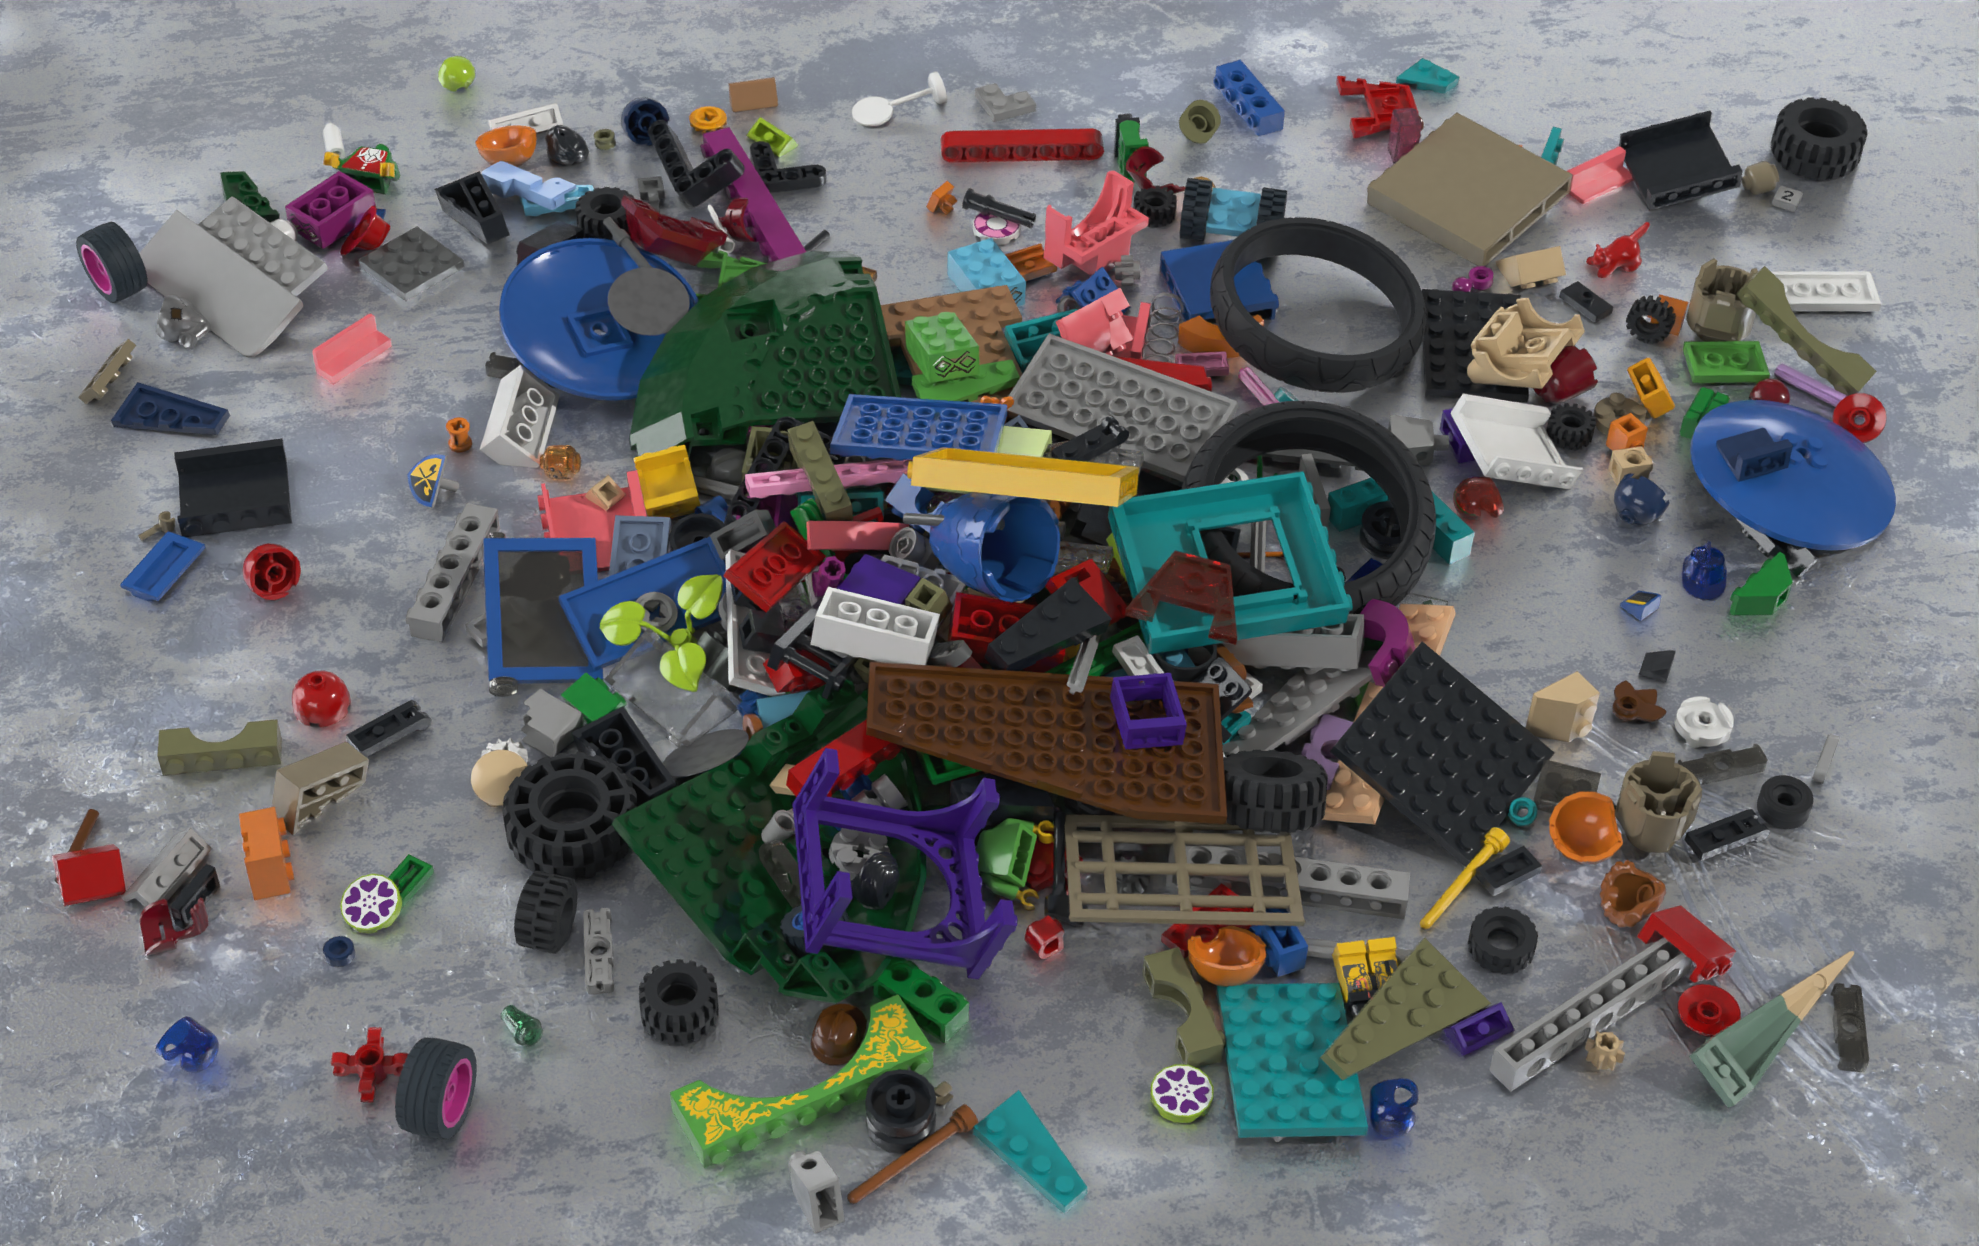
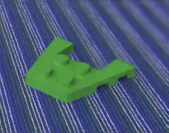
M719 250L718 253H709L697 264V267L721 269L718 287L748 269L766 263L742 256L740 260L728 257L727 252ZM696 294L698 301L707 294Z

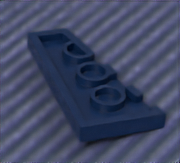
M137 382L111 419L113 427L218 435L229 419L230 414L228 409Z

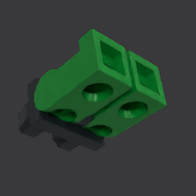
M1119 114L1118 119L1115 120L1114 157L1118 158L1117 163L1120 174L1135 182L1126 170V163L1134 151L1143 146L1149 147L1147 139H1140L1139 117L1133 118L1132 114Z

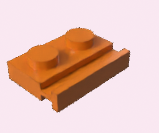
M1041 243L1005 254L1025 281L1057 272V266L1044 258V249Z

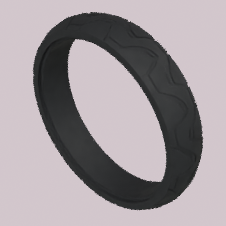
M1290 217L1266 221L1251 227V229L1240 234L1225 248L1215 265L1211 277V308L1216 323L1228 344L1256 369L1272 378L1299 388L1328 393H1346L1377 386L1404 369L1405 365L1410 363L1420 348L1426 326L1425 302L1419 283L1409 267L1398 255L1380 241H1376L1373 237L1357 229L1333 221L1307 217ZM1278 255H1302L1334 262L1363 276L1385 294L1398 314L1401 324V335L1386 347L1365 354L1337 355L1303 348L1270 332L1249 314L1237 294L1234 276L1252 262Z

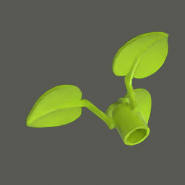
M718 574L693 577L682 585L678 592L677 600L679 606L687 610L685 613L687 629H677L671 636L648 622L642 621L645 616V609L642 605L633 601L621 602L610 608L601 619L599 628L607 640L618 646H626L633 643L640 636L641 626L671 643L675 650L666 652L661 658L660 671L663 677L680 689L697 692L699 680L706 664V654L701 646L696 644L698 640L693 636L695 629L692 627L691 614L697 619H704L713 613L721 598L723 579Z

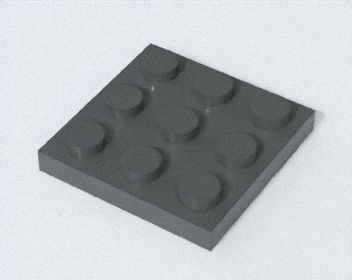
M418 226L358 259L360 268L405 301L465 268L462 258Z

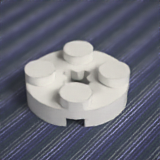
M1697 696L1688 698L1681 703L1680 708L1677 710L1674 721L1676 730L1686 739V743L1693 748L1717 746L1726 743L1729 740L1734 723L1733 715L1728 707L1719 702V705L1710 702L1711 698ZM1699 719H1703L1704 722H1710V723H1709V724H1703V723L1699 722Z

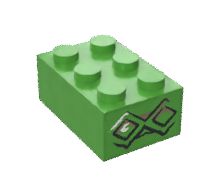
M942 312L937 316L931 317L919 316L913 320L905 321L906 350L929 383L980 374L979 345L954 312Z

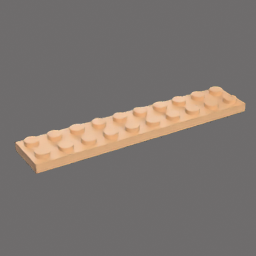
M1400 604L1399 610L1402 611L1407 619L1415 642V648L1423 641L1440 656L1456 615L1454 606ZM1369 682L1354 721L1383 688L1382 686ZM1338 759L1339 769L1334 776L1330 790H1327L1325 816L1322 820L1375 824L1385 798Z

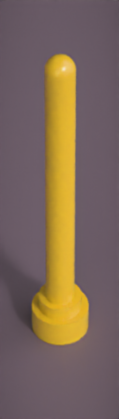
M1493 827L1484 836L1486 839L1483 842V848L1421 919L1420 926L1422 929L1427 930L1431 928L1475 876L1477 868L1483 866L1492 854L1502 853L1509 845L1510 838L1502 829Z

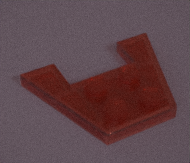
M1175 550L1125 609V616L1153 622L1159 601L1214 615L1208 638L1233 645L1237 643L1231 567L1229 564Z

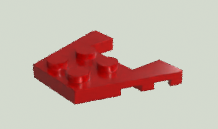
M1337 76L1336 84L1340 96L1364 95L1371 117L1350 118V129L1353 138H1360L1395 128V123L1399 122L1397 116L1412 111L1413 115H1419L1409 85L1382 81L1379 82V85L1367 83L1366 79L1357 78V82L1345 80L1346 76Z

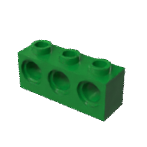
M894 957L873 984L874 996L884 1001L899 995L918 1026L944 1044L969 1021V1002L962 994L953 992L944 986L938 978L929 976L920 970L911 960Z

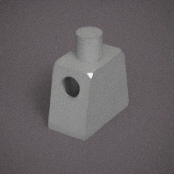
M1390 415L1388 430L1407 446L1420 466L1432 463L1434 451H1448L1449 436L1434 435L1433 422L1430 420Z
M804 1151L794 1153L789 1159L792 1190L813 1232L816 1234L844 1222L840 1181L833 1169L818 1151L806 1154ZM816 1192H819L822 1196L820 1201L816 1197Z

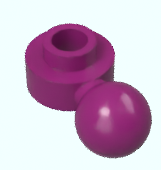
M1485 266L1474 267L1469 271L1468 279L1459 277L1453 281L1452 291L1470 292L1471 288L1476 290L1488 289L1493 284V271Z

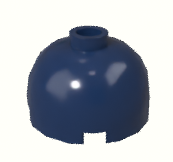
M640 97L630 101L625 106L621 115V126L625 135L634 143L651 146L653 143L648 135V128L657 120H664L668 124L669 115L666 108L658 101L648 97Z
M1626 474L1614 493V503L1617 511L1620 513V518L1628 524L1635 523L1639 525H1647L1657 521L1670 503L1669 500L1665 502L1663 499L1665 492L1646 477L1641 476L1639 479L1632 478L1634 474Z

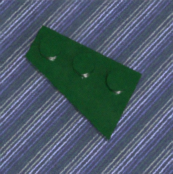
M245 171L220 172V182L225 202L233 196L268 222L280 219L278 211L276 209L273 210L270 207L269 200L260 195L258 187Z

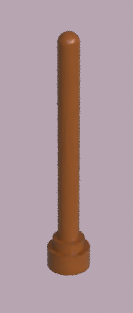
M966 1104L958 1107L952 1112L953 1116L949 1118L950 1122L850 1191L847 1195L848 1202L851 1204L858 1203L955 1133L961 1134L962 1132L968 1133L978 1124V1119L974 1112Z

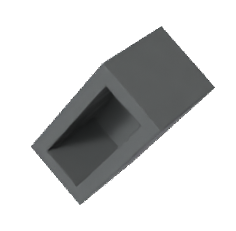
M754 510L712 533L710 537L721 560H726L725 556L730 549L747 553L772 532L776 526L768 510Z

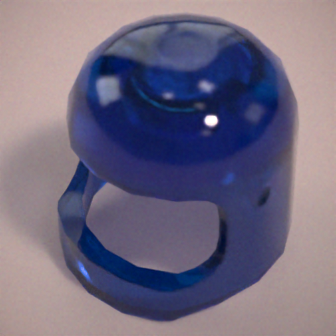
M186 1016L175 1022L165 1032L157 1043L155 1052L158 1056L168 1061L182 1054L180 1060L181 1068L186 1072L198 1073L208 1068L216 1059L219 1051V1041L209 1029L192 1017ZM173 1044L176 1046L175 1048L166 1051L167 1045Z
M1406 1078L1390 1079L1379 1082L1371 1088L1369 1116L1371 1126L1378 1134L1384 1137L1398 1138L1408 1134L1414 1127L1416 1115L1411 1107L1418 1103L1419 1090L1413 1081ZM1398 1088H1404L1411 1092L1412 1097L1406 1102L1398 1104L1395 1102V1091Z

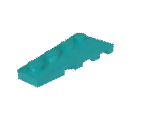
M1019 1090L973 1127V1134L1064 1214L1087 1195L1088 1187Z

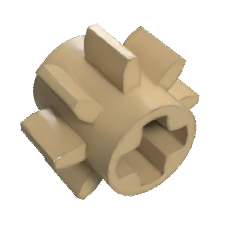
M1596 1031L1594 1040L1587 1039L1585 1050L1588 1051L1586 1061H1591L1597 1070L1610 1069L1613 1071L1616 1062H1623L1625 1052L1622 1051L1624 1041L1619 1040L1613 1032L1600 1033Z

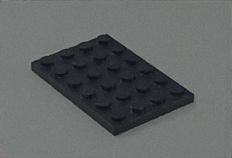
M1422 289L1426 307V326L1423 337L1425 396L1460 398L1462 394L1511 402H1528L1529 388L1477 384L1473 383L1467 374L1468 365L1474 359L1471 344L1475 337L1500 307H1504L1505 310L1517 304L1516 300L1521 299V295Z

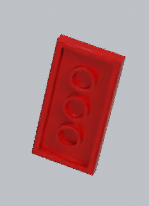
M783 521L728 568L723 576L767 613L824 561L826 556L819 550H808L807 540Z

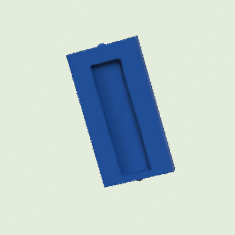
M168 531L120 584L121 588L131 591L133 596L140 599L159 601L205 549V544Z

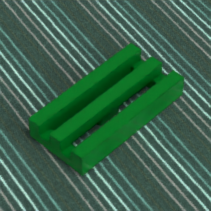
M409 854L388 877L395 885L397 882L399 884L397 888L402 897L401 910L434 873L432 865ZM413 865H415V867H414V868L407 874V876H406L405 873H406Z

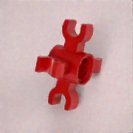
M369 1027L367 1044L361 1046L355 1055H349L344 1052L332 1053L331 1066H334V1076L359 1074L358 1092L361 1093V1102H374L376 1085L382 1083L388 1074L400 1077L403 1065L408 1057V1053L384 1056V1037H381L382 1027Z

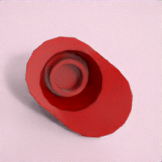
M372 205L365 212L360 223L345 240L340 250L341 255L348 254L355 247L373 250L384 242L390 230V225L376 214L377 208L375 205Z

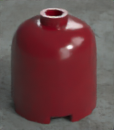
M1575 345L1565 346L1550 365L1553 375L1542 389L1533 388V390L1548 403L1556 405L1566 402L1595 388L1598 380L1594 379L1593 371L1597 370L1596 364L1585 348L1580 350Z

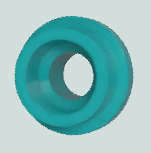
M1520 797L1511 802L1508 816L1515 825L1528 826L1536 820L1538 809L1531 799ZM1521 809L1528 810L1526 816L1521 817L1518 815Z

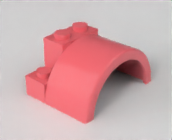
M1121 288L1055 322L1062 338L1111 356L1126 349L1125 343L1133 339L1121 317L1123 316L1121 310L1130 306Z

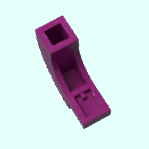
M1372 599L1366 604L1360 614H1364V637L1384 642L1368 665L1375 685L1384 687L1416 648L1407 619L1402 611L1388 602Z

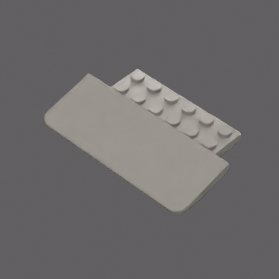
M233 196L198 225L176 210L139 253L146 268L148 285L164 297L177 295L191 302L209 322L210 331L245 357H254L260 354L276 340L304 306L296 296L328 270L324 261Z

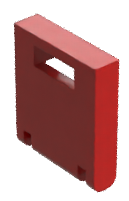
M1092 558L1050 578L1045 585L1052 594L1068 580L1079 575V584L1112 618L1109 626L1129 614L1128 606Z

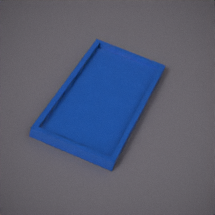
M707 537L559 596L558 601L595 672L668 642L659 635L655 636L649 632L643 633L641 629L640 636L633 643L626 646L612 644L599 628L601 619L610 608L625 601L636 602L640 596L649 592L663 593L669 596L675 603V590L683 580L690 577L714 574L720 575L723 579L721 600L726 593V578L723 576L726 572V564L724 560H721L711 537ZM719 603L717 609L709 617L698 620L695 617H691L692 627L695 631L722 620L719 614ZM660 606L653 612L648 611L650 613L649 621L654 620L656 617L661 618L659 616ZM677 610L678 614L675 625L668 630L667 635L671 636L677 629H687L685 614L681 610Z

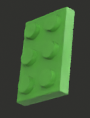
M1759 341L1684 342L1683 352L1692 383H1756L1770 377Z

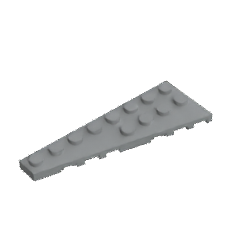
M1302 667L1255 713L1249 725L1241 727L1238 730V735L1223 745L1225 757L1231 753L1237 754L1239 751H1269L1282 743L1286 746L1317 725L1318 717L1338 710L1340 708L1339 702L1349 695L1351 697L1359 695V688L1367 682L1375 683L1370 669L1358 667V669L1350 671H1340L1337 668L1311 670L1309 667Z

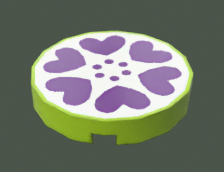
M379 874L361 876L350 883L344 891L340 903L341 914L346 923L357 932L366 934L377 933L376 930H380L383 927L386 929L399 916L402 907V897L395 883L386 876Z
M1175 1064L1165 1067L1155 1075L1151 1083L1150 1101L1153 1107L1155 1106L1158 1109V1113L1163 1118L1175 1123L1196 1121V1118L1202 1115L1205 1116L1213 1104V1085L1209 1077L1193 1066Z

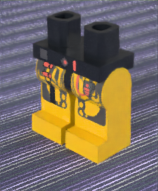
M1395 937L1367 940L1366 945L1364 940L1336 944L1332 957L1345 1002V1012H1351L1353 1019L1398 967Z

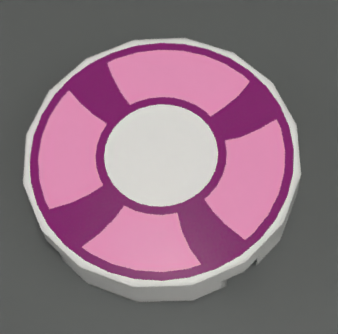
M980 212L973 220V234L976 238L977 236L980 237L981 241L992 238L997 245H1005L1010 243L1011 239H1017L1021 232V224L991 214L983 216Z

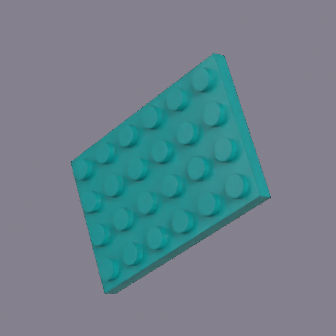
M1340 983L1217 986L1216 995L1222 1032L1226 1040L1225 1053L1239 1138L1367 1135L1368 1124L1358 1073L1342 1080L1320 1058L1348 1026Z

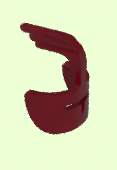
M1140 147L1129 157L1126 163V170L1141 189L1156 188L1145 176V173L1154 165L1163 162L1164 157L1152 147ZM1173 183L1160 186V189L1166 187L1168 191L1172 190L1174 194L1185 190L1184 186L1179 187Z
M745 197L734 199L728 205L725 216L719 218V220L734 240L738 242H755V238L749 236L744 227L743 216L749 203L748 198Z
M199 898L198 903L190 909L193 920L192 926L178 932L173 928L166 899L153 902L145 907L140 915L145 956L177 949L178 940L195 937L203 933L208 927V914L203 898ZM161 925H163V928H164V933H165V938H166V939H164V940H162V936H161V931H160V926H161Z

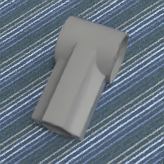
M793 808L788 811L779 810L771 818L761 834L766 845L775 849L778 843L795 834Z

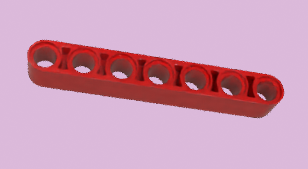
M1093 128L948 131L940 139L942 158L947 162L1096 160L1104 154L1102 133Z

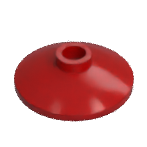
M1855 393L1846 396L1837 404L1833 413V422L1853 434L1862 443H1867L1877 438L1886 425L1887 418L1883 404L1876 397L1865 393ZM1862 417L1865 422L1858 425L1855 423V419Z
M1699 984L1689 987L1681 994L1678 1001L1677 1009L1682 1022L1689 1029L1700 1035L1712 1037L1740 1020L1741 1017L1740 1007L1735 998L1726 990L1714 985Z

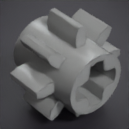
M1121 255V261H1115V280H1122V286H1131L1134 284V280L1140 279V261H1133V255Z

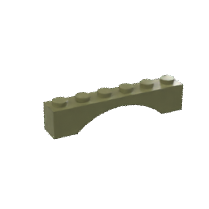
M1765 266L1756 272L1736 294L1746 307L1751 308L1764 324L1770 326L1778 333L1779 338L1795 349L1798 356L1811 364L1817 374L1828 380L1835 390L1847 396L1858 393L1877 372L1859 354L1834 349L1811 335L1791 310L1785 294L1784 284Z

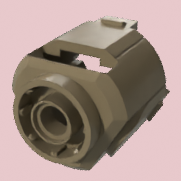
M1713 258L1701 266L1699 275L1695 279L1686 316L1687 323L1692 331L1704 342L1741 341L1751 333L1756 313L1751 308L1746 307L1736 294L1758 270L1753 268L1748 273L1737 267L1717 266L1718 261Z
M1652 751L1649 760L1636 763L1626 772L1615 809V817L1625 830V835L1633 846L1646 852L1665 853L1671 849L1676 841L1681 839L1694 822L1702 797V788L1692 772L1682 765L1675 763V753Z

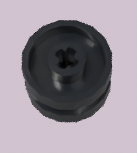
M702 513L691 514L679 519L673 525L669 535L670 552L710 537L712 533L725 527L723 521L713 515Z
M903 1069L887 1071L874 1079L868 1087L865 1098L868 1136L881 1149L891 1153L904 1154L935 1131L936 1094L934 1087L926 1077L915 1071Z

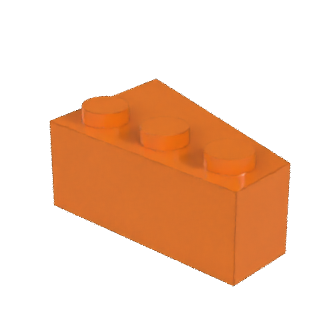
M275 807L240 813L242 845L246 855L244 862L254 900L291 893L289 881L295 879L291 862L286 863L285 858L291 857L288 840H282L281 837L282 835H287L284 817H277Z

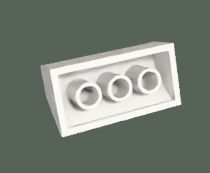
M519 365L500 381L480 451L499 465L539 467L560 394L525 367Z

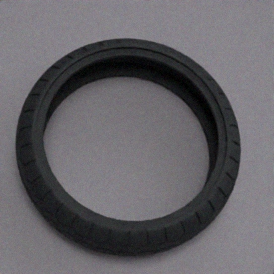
M1316 401L1278 402L1252 409L1237 416L1218 429L1203 444L1188 468L1181 490L1221 484L1232 471L1243 463L1266 453L1289 449L1319 451L1342 458L1367 473L1383 489L1396 512L1400 526L1401 542L1397 550L1382 566L1362 578L1344 584L1346 594H1349L1352 599L1353 608L1352 611H1349V614H1360L1366 604L1372 599L1385 601L1396 606L1410 593L1419 581L1430 559L1435 540L1436 511L1434 498L1427 477L1412 452L1390 430L1378 422L1354 410L1330 403ZM1220 528L1199 531L1221 599L1294 588L1293 583L1271 577L1244 560L1231 547Z

